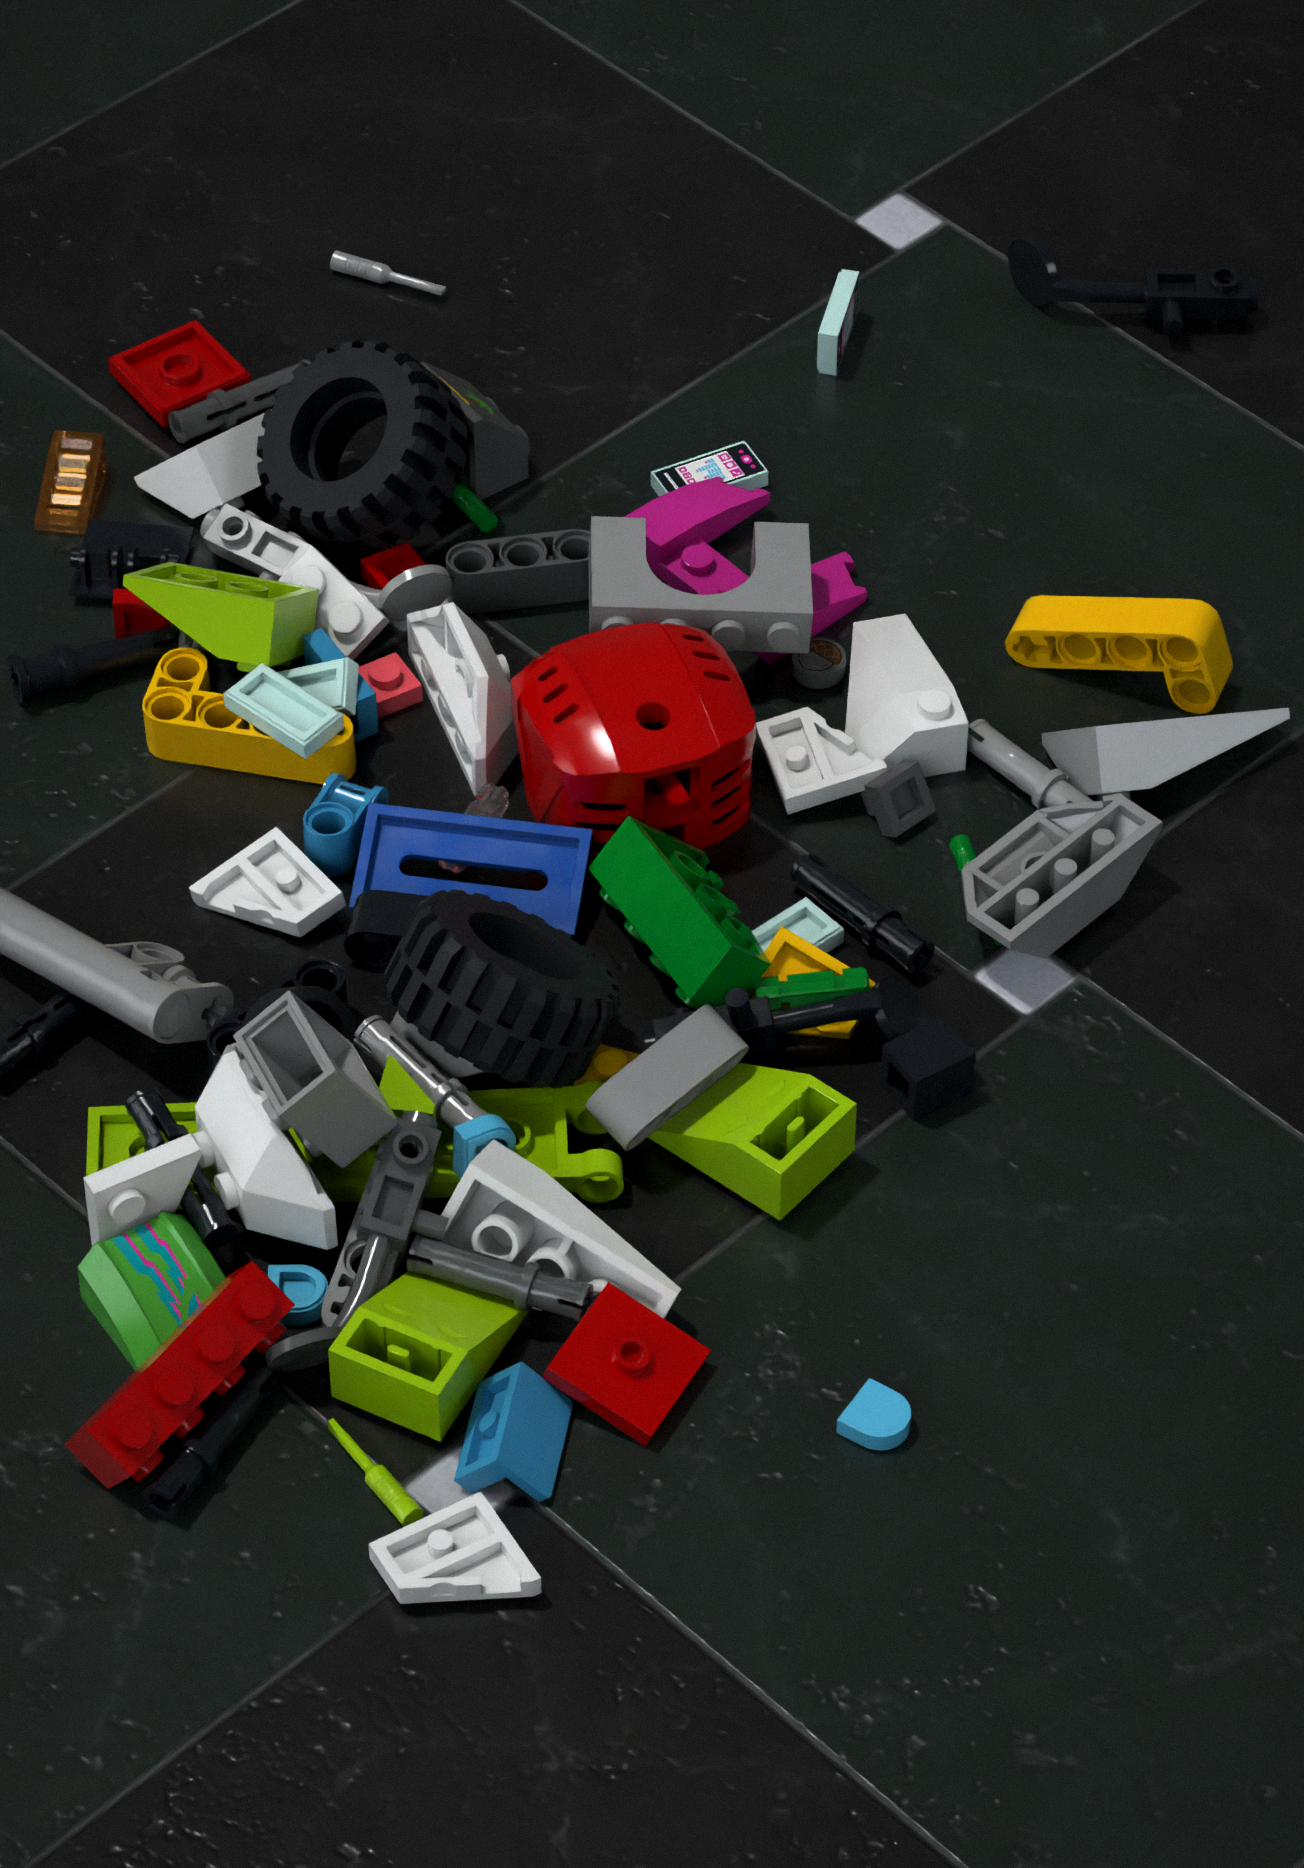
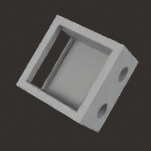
M290 990L233 1035L245 1056L239 1062L242 1071L252 1084L259 1090H264L268 1097L262 1102L264 1110L281 1130L286 1131L292 1127L298 1139L313 1156L319 1157L324 1153L341 1168H345L399 1124L354 1045Z

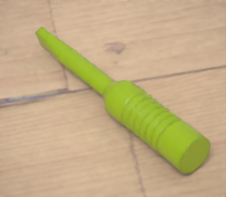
M334 1418L328 1420V1427L331 1433L365 1472L366 1484L375 1492L384 1505L390 1509V1512L393 1513L403 1527L422 1519L424 1516L423 1509L398 1483L388 1469L383 1465L374 1464Z

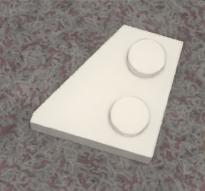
M809 707L756 723L758 739L787 815L864 791L866 784L888 771L885 761L879 757L873 761L857 750L854 739L841 730L829 727L826 724V720Z
M277 827L189 887L193 901L200 907L300 938L346 906L342 891Z
M190 1133L83 1177L92 1247L97 1241H107L156 1217L161 1210L172 1213L176 1212L201 1158V1149Z

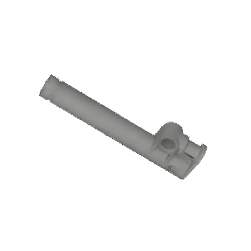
M0 887L1 954L155 1041L163 1044L206 1040L209 1031L232 1014L234 1008L233 992L222 983H202L198 981L192 970L183 966L185 957L176 949L154 942H129L105 945Z

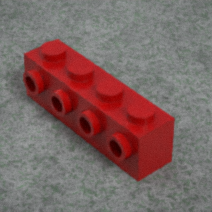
M253 1261L245 1264L227 1276L64 1445L107 1489L112 1488L129 1477H132L137 1483L140 1482L165 1457L158 1449L172 1433L178 1439L182 1438L204 1417L206 1412L199 1405L214 1390L219 1397L222 1396L245 1374L247 1370L240 1362L253 1349L262 1354L280 1338L287 1329L280 1320L295 1304Z

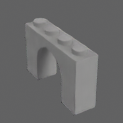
M591 516L588 554L589 634L623 625L646 622L672 623L707 631L726 648V651L809 654L813 620L809 523L754 522L750 560L751 576L743 584L730 591L711 595H699L674 589L659 580L651 571L646 557V518Z

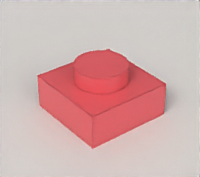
M396 652L358 667L360 675L376 693L378 719L423 701L422 684Z

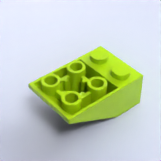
M738 1063L720 1080L649 1135L648 1138L781 1221L855 1150L857 1103L810 1074Z
M408 1271L361 1304L328 1349L331 1397L441 1442L477 1389L479 1382L488 1373L529 1311L515 1308L514 1301L419 1272Z

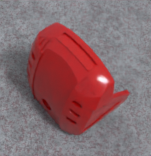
M646 622L604 629L550 647L549 651L533 659L510 680L511 711L516 727L527 805L537 823L589 829L582 822L622 824L629 815L702 850L722 841L748 821L752 800V755L756 739L755 710L751 707L747 691L736 667L726 653V648L707 631L691 626L672 623L661 624L658 622ZM659 723L666 727L660 730H649L642 727V725ZM690 768V796L673 772ZM730 772L732 773V775L723 782L711 786L716 780L724 777ZM738 787V790L734 792L731 796H729L727 799H725L717 805L711 806L714 801L722 798L723 796H725L726 794H728L729 792ZM582 802L625 804L626 807L615 811L585 808ZM739 806L738 810H736L729 817H727L720 823L711 826V824L715 820L723 817L724 815H726L727 813H729L730 811ZM593 829L594 843L607 844L617 830ZM592 849L590 864L601 850Z

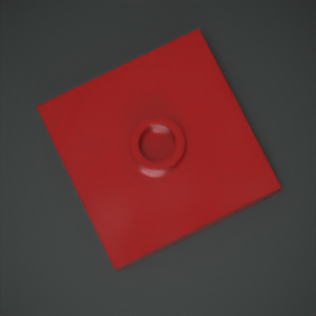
M197 320L108 358L109 372L163 428L169 426L168 415L170 412L179 411L207 399L208 393L217 389H222L226 392L251 382V375Z
M608 1282L547 1366L542 1377L646 1447L706 1361L711 1349Z

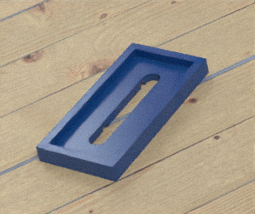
M369 803L349 904L351 915L357 897L369 890H384L431 896L442 890L446 892L453 889L464 890L467 894L472 895L476 892L487 895L492 900L517 906V909L531 915L533 913L546 920L545 923L555 929H561L573 937L572 940L576 942L589 872L588 867L590 866L594 843L593 829ZM408 859L435 862L444 860L451 864L525 873L534 871L545 876L548 879V883L544 889L532 891L409 876L403 874L400 868L402 863Z

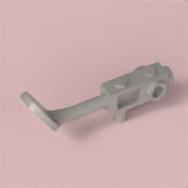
M226 503L221 511L218 509L209 511L203 519L200 528L201 537L212 553L259 575L258 578L278 581L310 546L298 534L291 531L286 533L263 522L255 513L248 510L243 512ZM432 564L417 566L404 571L389 581L382 590L360 585L349 580L387 618L398 621L407 620V614L439 606L447 599L453 587L448 571L442 566Z

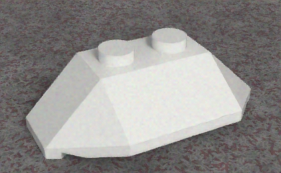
M454 602L407 614L408 654L476 800L486 798L519 752L516 727L511 711V676L507 660L503 654H495L487 635Z
M237 1042L227 1045L195 1105L198 1132L191 1135L201 1149V1158L199 1160L201 1167H212L216 1174L214 1176V1183L221 1202L226 1210L235 1208L246 1229L325 1250L338 1246L335 1207L323 1190L289 1130H281L264 1110L262 1102L268 1097L264 1090L261 1091L255 1087L242 1071L239 1062L245 1056Z

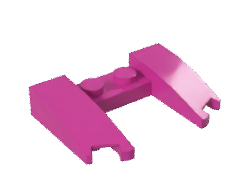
M717 476L675 489L653 499L624 517L646 518V557L651 571L670 587L682 592L699 595L718 594L740 586L749 576L709 546L708 543L768 505L771 493L756 487L753 491L723 483L724 478ZM846 551L811 564L813 599L811 638L866 602V588L855 586L849 573L853 572L854 562ZM754 652L770 666L789 654Z

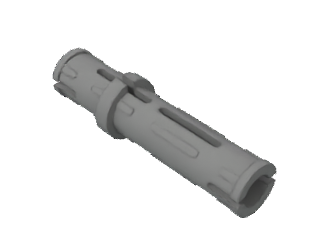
M977 719L968 726L983 737L984 740L979 742L968 734L967 752H971L1018 786L1022 791L1029 794L1032 804L1038 809L1078 801H1093L1071 785L1069 776L1059 769H1048L1040 761L1033 758L990 726L986 720Z
M380 1015L370 1016L355 1031L354 1035L356 1038L353 1039L354 1044L369 1057L373 1058L382 1069L385 1068L388 1055L397 1060L435 1104L436 1121L439 1124L443 1123L454 1132L455 1126L480 1116L488 1115L485 1110L481 1109L468 1096V1089L463 1083L455 1078L449 1079L445 1074H442L414 1046L393 1030Z

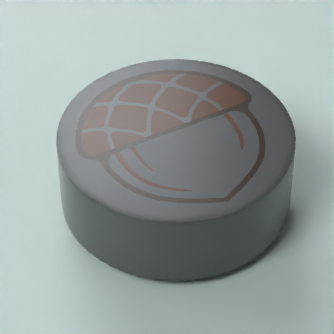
M822 637L810 638L809 654L792 653L791 655L792 676L805 687L813 689L830 688L838 684L845 676V650L839 643L831 639Z

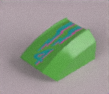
M161 1210L156 1217L107 1241H97L77 1267L82 1300L135 1371L225 1279L215 1259L205 1244L202 1243L200 1236L184 1215Z

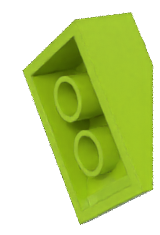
M167 562L124 574L123 586L217 658L236 661L237 669L243 672L250 673L262 663L269 668L272 666L291 665L292 659L304 656L303 636L313 632L315 629L318 588L174 562Z

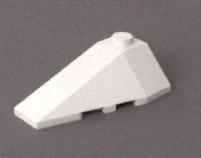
M906 613L853 622L845 734L855 740L857 750L872 761L879 757L885 761L888 770L905 759L919 761L924 777L966 770L968 720L953 684Z
M494 1139L469 1163L441 1214L449 1218L442 1241L524 1266L529 1261L542 1264L544 1272L584 1284H593V1296L591 1298L586 1297V1300L591 1301L590 1307L609 1282L665 1319L681 1291L678 1285L549 1174ZM532 1307V1309L542 1311V1309Z

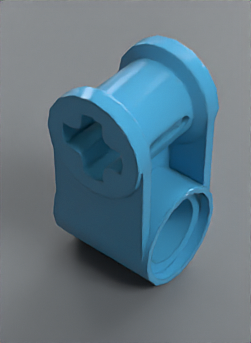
M336 772L331 773L325 780L321 792L310 808L304 813L303 841L304 854L328 878L343 875L353 867L354 862L359 856L368 804L389 805V791L387 788L378 785L373 789L346 782L343 774Z

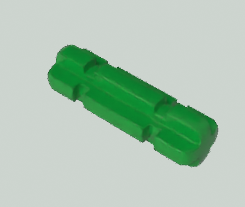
M863 967L842 969L843 975L835 976L834 970L787 975L788 981L780 982L778 976L759 978L755 983V998L768 996L772 1012L782 1010L781 1005L790 1004V1008L870 992L869 978L866 968Z

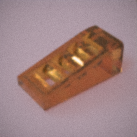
M56 430L53 433L34 521L35 530L85 534L88 521L92 519L108 464L105 437L102 434ZM54 505L79 507V510L56 509L53 507Z

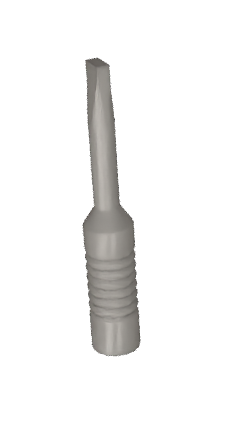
M334 251L330 260L331 270L376 283L384 284L391 281L440 296L446 292V286L396 273L386 264L341 251Z

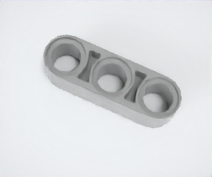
M710 1004L703 1005L608 1079L589 1098L585 1108L621 1147L628 1151L641 1143L726 1075L745 1056L749 1046Z

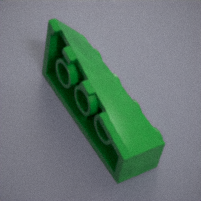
M628 815L588 867L602 886L599 891L600 896L613 908L623 913L627 918L624 923L626 930L650 948L653 952L649 956L650 961L661 972L674 979L678 985L675 989L676 995L689 1007L697 1010L706 1004H710L711 1007L725 1005V996L733 988H742L748 993L771 963L750 928L736 919L740 911L735 902L719 892L724 886L719 875L712 870H709L707 873L704 869L710 862L705 851Z

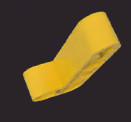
M1033 596L1026 600L1005 640L1006 650L1010 657L1026 667L1163 672L1173 702L1180 709L1194 714H1206L1214 709L1233 669L1232 656L1218 612L1210 604L1196 599Z
M180 647L168 651L159 660L142 704L147 746L155 757L168 761L322 785L331 773L343 774L347 781L356 772L354 729L350 718L343 714L344 729L308 758L304 759L225 707L224 695L211 692L208 662L205 655L199 650L190 647Z

